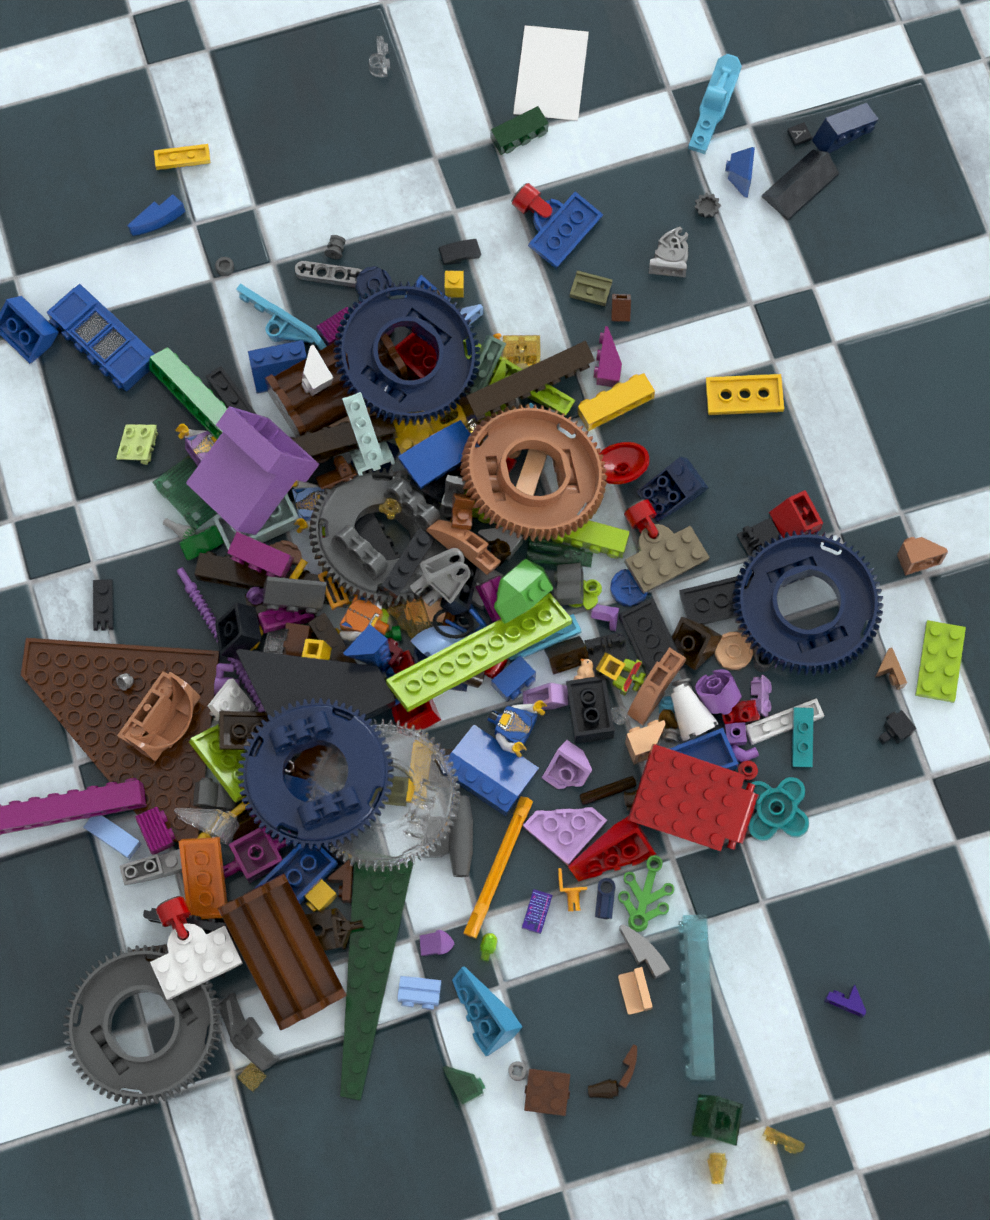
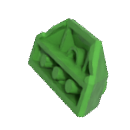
M524 559L500 579L497 601L494 608L504 624L531 609L553 589V584L543 567Z

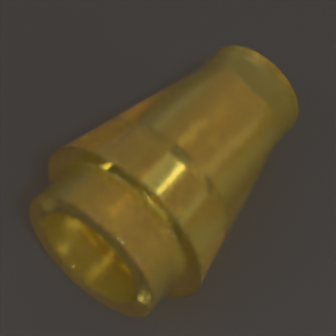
M709 1153L707 1162L711 1175V1184H724L728 1161L725 1153Z

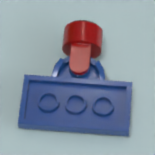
M525 183L512 198V205L523 214H526L529 210L534 213L533 222L538 230V234L530 241L528 246L557 269L598 223L603 214L577 192H574L564 204L555 199L544 201L540 197V191L530 183Z

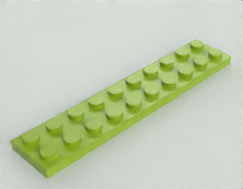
M549 593L531 609L504 624L502 619L484 627L386 679V684L406 711L409 712L571 625L572 618L552 594Z

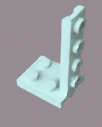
M361 392L342 398L359 449L349 452L358 475H363V471L373 468V471L381 469L380 465L387 462L395 464L386 441L382 443L377 441Z

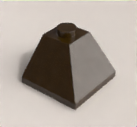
M681 617L672 638L679 653L687 659L684 664L697 670L715 652L722 635L708 626Z

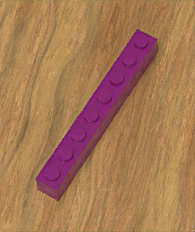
M136 778L126 779L125 783L109 782L104 787L89 786L83 791L73 789L68 790L67 794L52 793L48 794L46 798L31 797L25 802L16 800L9 802V805L2 806L0 804V835L146 807L144 785Z

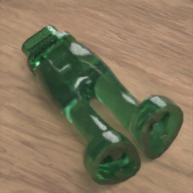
M529 536L527 560L535 564L546 563L555 566L581 563L583 567L591 568L593 553L585 552V549H579L578 547L566 544L552 543L544 540L539 541L538 537H535L534 541H532L531 536ZM534 550L550 551L557 553V555L540 553Z

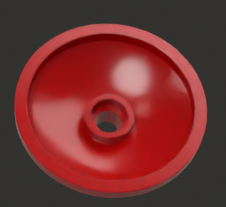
M633 442L616 443L606 447L599 453V455H603L602 461L605 462L604 468L607 469L605 473L607 479L604 481L608 484L620 485L636 480L647 470L650 462L647 450L640 444Z

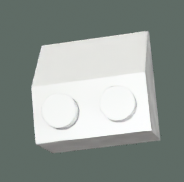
M314 344L310 346L301 383L306 393L309 392L311 396L331 386L333 376Z

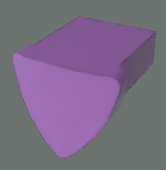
M597 604L592 609L591 618L610 621V631H616L619 608Z
M442 930L420 935L421 956L445 954L454 946L452 938Z

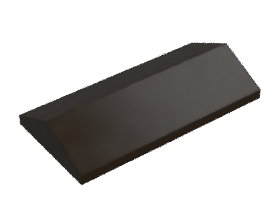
M219 711V749L244 750V746L250 747L247 739H254L251 732L258 733L256 726L262 728V720L269 721L267 713Z

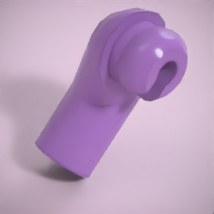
M737 745L731 746L739 762L749 761L759 756L755 747L745 751Z

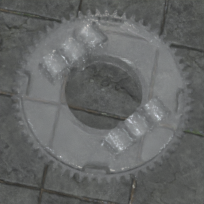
M382 719L381 724L377 725L378 728L375 732L381 730L382 735L379 738L385 737L386 742L383 745H389V749L386 751H391L392 755L387 759H393V764L388 766H392L405 773L414 785L415 791L408 812L402 818L391 823L377 824L370 822L371 828H368L366 825L364 826L365 834L358 831L359 838L357 839L352 835L351 843L347 838L344 839V846H342L340 841L336 842L337 848H334L333 844H329V846L331 845V853L337 850V858L344 855L343 862H346L349 858L350 865H353L356 861L358 862V868L365 864V868L368 870L370 865H372L374 871L377 870V866H381L382 872H384L385 866H388L390 871H392L393 865H396L398 870H400L401 863H404L407 868L408 861L410 860L415 865V858L418 857L422 861L423 853L429 856V849L435 852L434 844L441 846L439 839L446 840L444 832H451L447 826H454V822L450 819H457V815L453 812L459 811V807L454 804H460V800L455 798L460 796V791H456V789L460 788V784L454 783L459 779L458 776H452L456 773V769H450L454 766L453 761L447 762L450 759L449 754L443 756L446 752L445 748L439 750L441 744L438 742L434 745V737L428 740V732L422 736L421 728L415 732L414 725L408 729L407 722L401 727L399 720L396 725H393L391 719L388 724H385L384 719ZM325 746L327 752L320 751L323 757L316 756V761L319 764L313 763L312 767L316 771L310 770L309 772L313 778H307V782L312 785L306 786V790L310 791V793H306L305 796L311 800L306 802H311L316 798L319 799L343 789L348 777V765L343 756L336 750ZM435 759L441 766L443 773L447 772L446 777L441 775L439 768L434 762ZM417 846H420V847H418L417 849H415V850H413V851H411V852H409V853H406V852H408V851H410V850L416 848Z

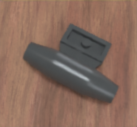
M468 796L453 797L449 820L442 817H421V857L438 858L449 853L453 877H468L470 873L473 855V816Z

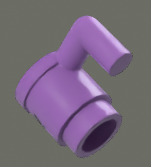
M217 664L214 695L219 692L228 679H234L233 677H224V671L234 672V664ZM234 679L240 686V679Z

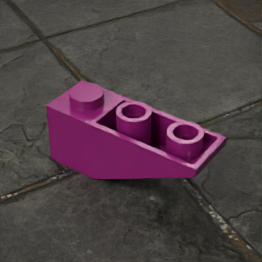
M605 326V331L600 333L599 339L602 349H598L596 361H599V367H595L593 378H597L596 385L613 387L620 382L622 362L609 328Z

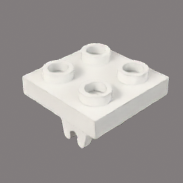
M228 679L208 704L211 710L209 714L216 716L214 718L215 721H219V711L253 712L256 708L234 679Z

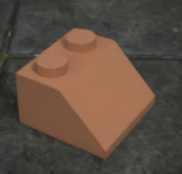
M910 537L904 540L897 556L906 576L942 564L948 550L923 537L916 539L915 537Z

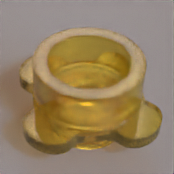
M387 498L385 503L379 506V511L385 513L388 519H394L395 515L402 510L399 503L392 498Z

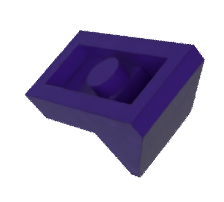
M855 985L852 986L847 999L839 991L834 990L827 993L824 1002L861 1018L865 1016L866 1009Z

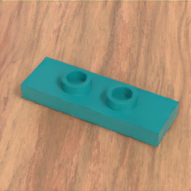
M793 708L792 767H813L814 708Z

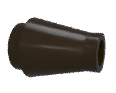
M610 1078L593 1085H588L589 1098L614 1099V1097L619 1096L617 1080Z

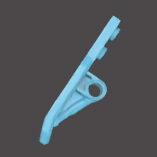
M726 54L718 58L699 108L700 117L688 149L706 154L716 125L724 117L742 68L738 57Z
M241 283L236 290L242 301L245 303L251 302L254 304L255 309L261 313L265 311L272 316L265 327V331L273 342H280L284 339L291 341L303 340V342L316 345L319 350L327 347L313 328ZM274 329H279L277 334H271Z

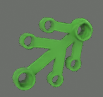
M656 855L650 856L646 862L648 874L643 892L636 882V876L633 872L625 873L623 878L639 902L638 910L635 909L630 901L629 892L621 891L618 895L619 902L624 904L630 915L628 925L636 932L644 931L648 926L649 920L659 915H666L669 911V905L661 902L657 908L645 913L647 905L665 895L671 896L674 893V886L671 883H666L663 885V888L650 894L656 872H659L663 865L662 859ZM656 862L658 867L652 868L650 863ZM631 875L633 877V881H627L626 876ZM666 886L672 888L670 893L665 892L664 888ZM622 894H626L628 896V899L626 901H623L620 898ZM661 905L666 906L667 910L665 912L659 910ZM640 919L642 924L638 926L634 921Z

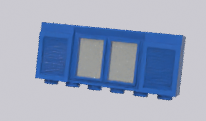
M80 283L47 311L50 318L48 322L56 329L59 328L62 331V336L67 341L71 339L75 343L74 347L80 353L84 352L87 354L86 358L93 365L97 364L104 376L107 377L109 375L113 379V384L118 389L123 388L127 392L150 371L149 358L155 353Z

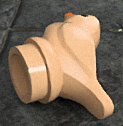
M581 658V666L578 668L577 675L574 676L573 680L595 677L593 662L590 659Z

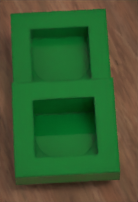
M212 525L198 535L194 534L183 540L179 545L186 560H191L198 557L200 553H206L224 543L217 526Z

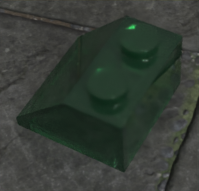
M699 1094L691 1136L737 1146L744 1104L719 1096Z

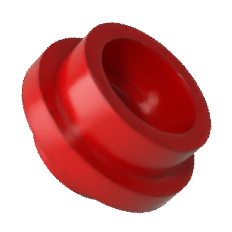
M744 761L739 765L738 773L744 774V780L749 781L757 776L758 768L754 762ZM750 767L752 772L746 773L744 769Z

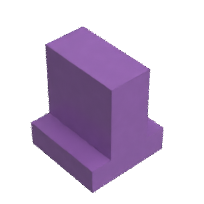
M229 406L216 424L223 431L186 484L236 531L256 535L295 481L307 482L319 463L268 417Z

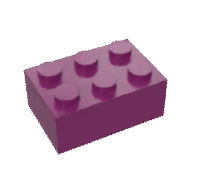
M236 532L227 552L232 555L230 559L242 565L247 562L249 563L248 567L260 573L262 570L267 571L266 575L269 577L286 578L294 561V557L239 532Z

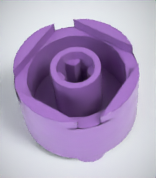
M727 670L712 671L713 675L707 676L706 674L702 676L695 686L701 702L712 714H729L732 711V707L742 697L731 673Z

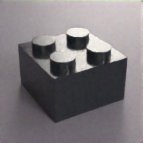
M236 602L215 623L221 656L240 660L236 652L237 650H251L261 641L256 607Z

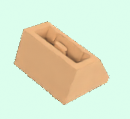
M654 720L648 723L647 727L641 729L640 727H635L629 730V733L626 735L625 744L633 765L647 760L652 744H659L665 728L664 720L660 722Z

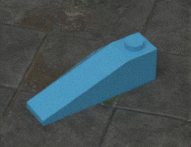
M465 966L461 967L452 981L460 1003L464 1004L468 1015H466V1019L468 1022L471 1021L475 1033L472 1035L484 1055L489 1056L511 1041L521 1030L522 1025L513 1012Z

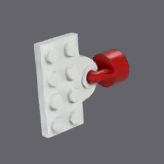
M172 897L157 906L156 913L162 926H172L173 928L167 943L169 953L150 962L167 1000L243 964L226 926L206 935L202 928L195 924L187 923L186 918L191 915V912L184 897Z

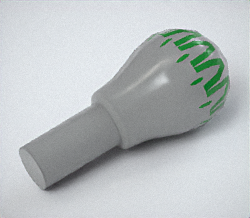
M168 518L163 521V525L174 530V533L182 541L197 534L191 526L176 524Z

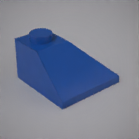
M755 147L732 153L730 161H726L725 172H729L728 180L743 197L747 198L752 179Z

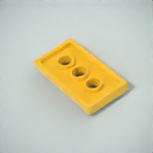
M781 374L706 377L708 415L784 411ZM766 390L769 395L763 398L758 392ZM741 391H747L750 394V396L748 398H742L739 393ZM729 392L731 398L724 399L721 397V393Z

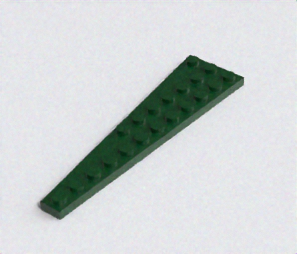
M355 849L351 922L362 920L364 928L352 930L350 933L340 1096L361 1101L414 861Z

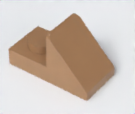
M891 647L887 650L875 677L890 673L889 680L891 684L895 685L896 689L899 690L906 686L907 681Z

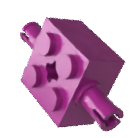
M258 828L228 844L235 858L234 861L223 866L224 878L226 879L241 871L250 884L270 873L282 861L279 849L286 846V839L279 843V837L273 840L269 834H265L266 828L262 830ZM256 851L260 853V856L258 858H256L254 852Z

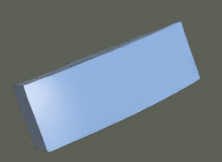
M102 815L91 817L83 827L129 860L141 846L139 840Z

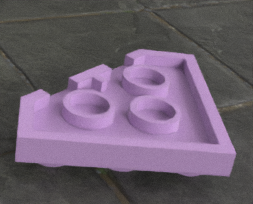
M593 807L584 809H556L554 811L541 810L535 811L523 825V828L568 866L606 824L607 819Z

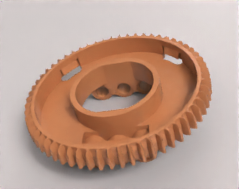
M520 404L518 409L513 405L510 410L506 407L504 411L499 410L497 414L493 413L491 417L487 416L485 421L482 420L475 427V430L471 432L462 452L463 456L460 466L462 471L460 475L463 476L462 480L466 481L463 489H468L466 496H471L470 499L475 500L473 508L479 507L478 514L484 512L483 519L490 518V525L495 522L497 523L496 529L502 526L503 533L506 530H510V536L515 532L517 533V538L521 534L524 535V540L531 536L532 541H534L535 537L542 541L545 536L546 540L549 541L551 536L556 540L558 534L563 538L565 533L569 536L572 531L576 532L578 527L582 528L584 523L587 524L589 519H592L593 514H596L606 490L607 482L604 480L607 479V475H605L607 469L604 468L603 455H599L601 449L596 448L597 442L592 443L593 436L588 437V431L583 432V425L578 427L577 421L574 423L571 421V416L567 419L564 417L565 413L559 415L558 410L551 412L550 407L548 410H544L543 405L540 409H537L536 404L533 408H530L529 404L523 408ZM558 423L561 428L568 431L571 435L575 434V438H569L557 429ZM487 434L488 437L484 440L482 445L480 447H475L476 442L479 444L483 437ZM522 449H535L548 454L553 459L559 489L545 496H533L520 491L510 481L506 459L512 453ZM587 503L582 512L577 516V513L582 509L584 504Z

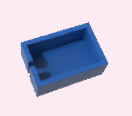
M723 728L670 748L671 750L732 771L737 769L738 761Z

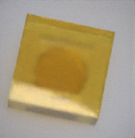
M250 1062L237 1078L254 1092L267 1076Z

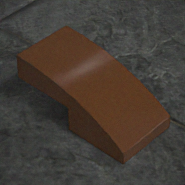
M634 1044L622 1062L623 1065L628 1067V1070L618 1086L624 1090L630 1082L636 1065L637 1046Z

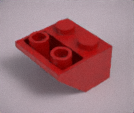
M806 490L787 498L769 512L782 538H785L786 532H788L789 536H792L794 530L797 535L800 534L801 530H803L804 535H807L808 531L811 530L812 535L817 530L820 531L823 525V521Z

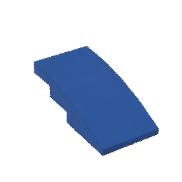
M459 420L398 456V459L421 489L433 480H438L448 472H452L461 466L462 452L471 434L462 421Z

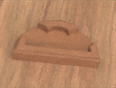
M282 540L270 545L294 557L292 564L296 566L302 558L297 545L290 541Z

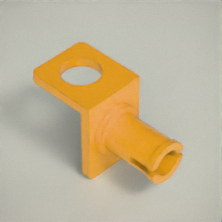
M558 868L559 892L565 891L567 893L568 911H574L573 903H575V911H581L579 892L587 890V887L563 888L562 869Z

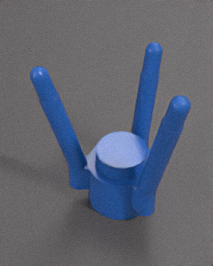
M471 604L469 612L480 624L474 630L477 632L488 626V624H486ZM448 619L445 620V623L463 633L467 631Z

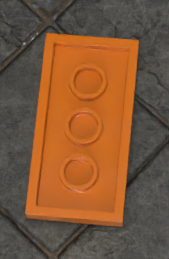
M220 837L181 839L179 841L185 899L191 915L199 916L201 919L223 918L218 907L227 903Z

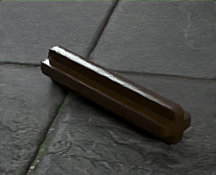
M630 776L582 793L579 798L581 803L585 805L636 787L637 783L634 776Z

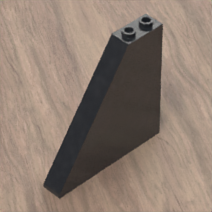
M243 649L236 651L267 715L273 718L275 717V710L279 714L282 713V706L288 710L289 703L296 707V701L303 705L304 699H306L308 704H311L312 698H314L315 703H318L319 699L322 698L324 704L330 699L331 705L338 700L339 707L344 702L346 709L353 706V713L357 709L360 710L359 716L365 713V721L396 706L395 699L397 698L386 684V679L388 678L385 672H380L378 666Z

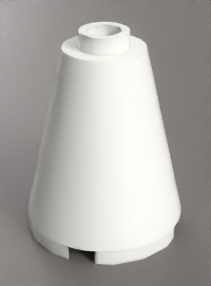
M684 684L673 688L674 692L671 694L682 741L688 740L690 736H697L718 725L717 720L689 686L685 687Z

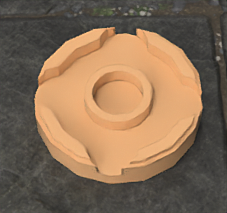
M728 632L722 635L714 654L717 662L723 668L740 670L750 663L753 656V649H750L752 643H745L748 637H741L742 633Z

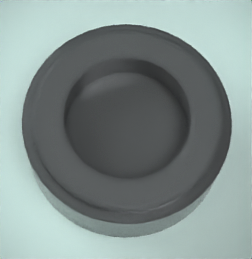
M228 257L219 258L215 263L217 273L221 276L231 275L234 271L233 261Z

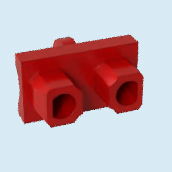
M756 700L739 701L732 707V711L729 714H722L725 724L760 719Z

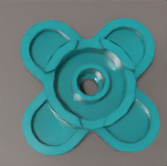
M794 777L786 778L777 788H772L762 781L751 783L755 785L753 793L758 794L754 807L757 812L749 823V831L754 839L758 841L770 840L778 830H782L794 838L801 837L807 833L809 819L798 808V805L805 797V787L799 779ZM780 807L781 811L775 813L774 808Z

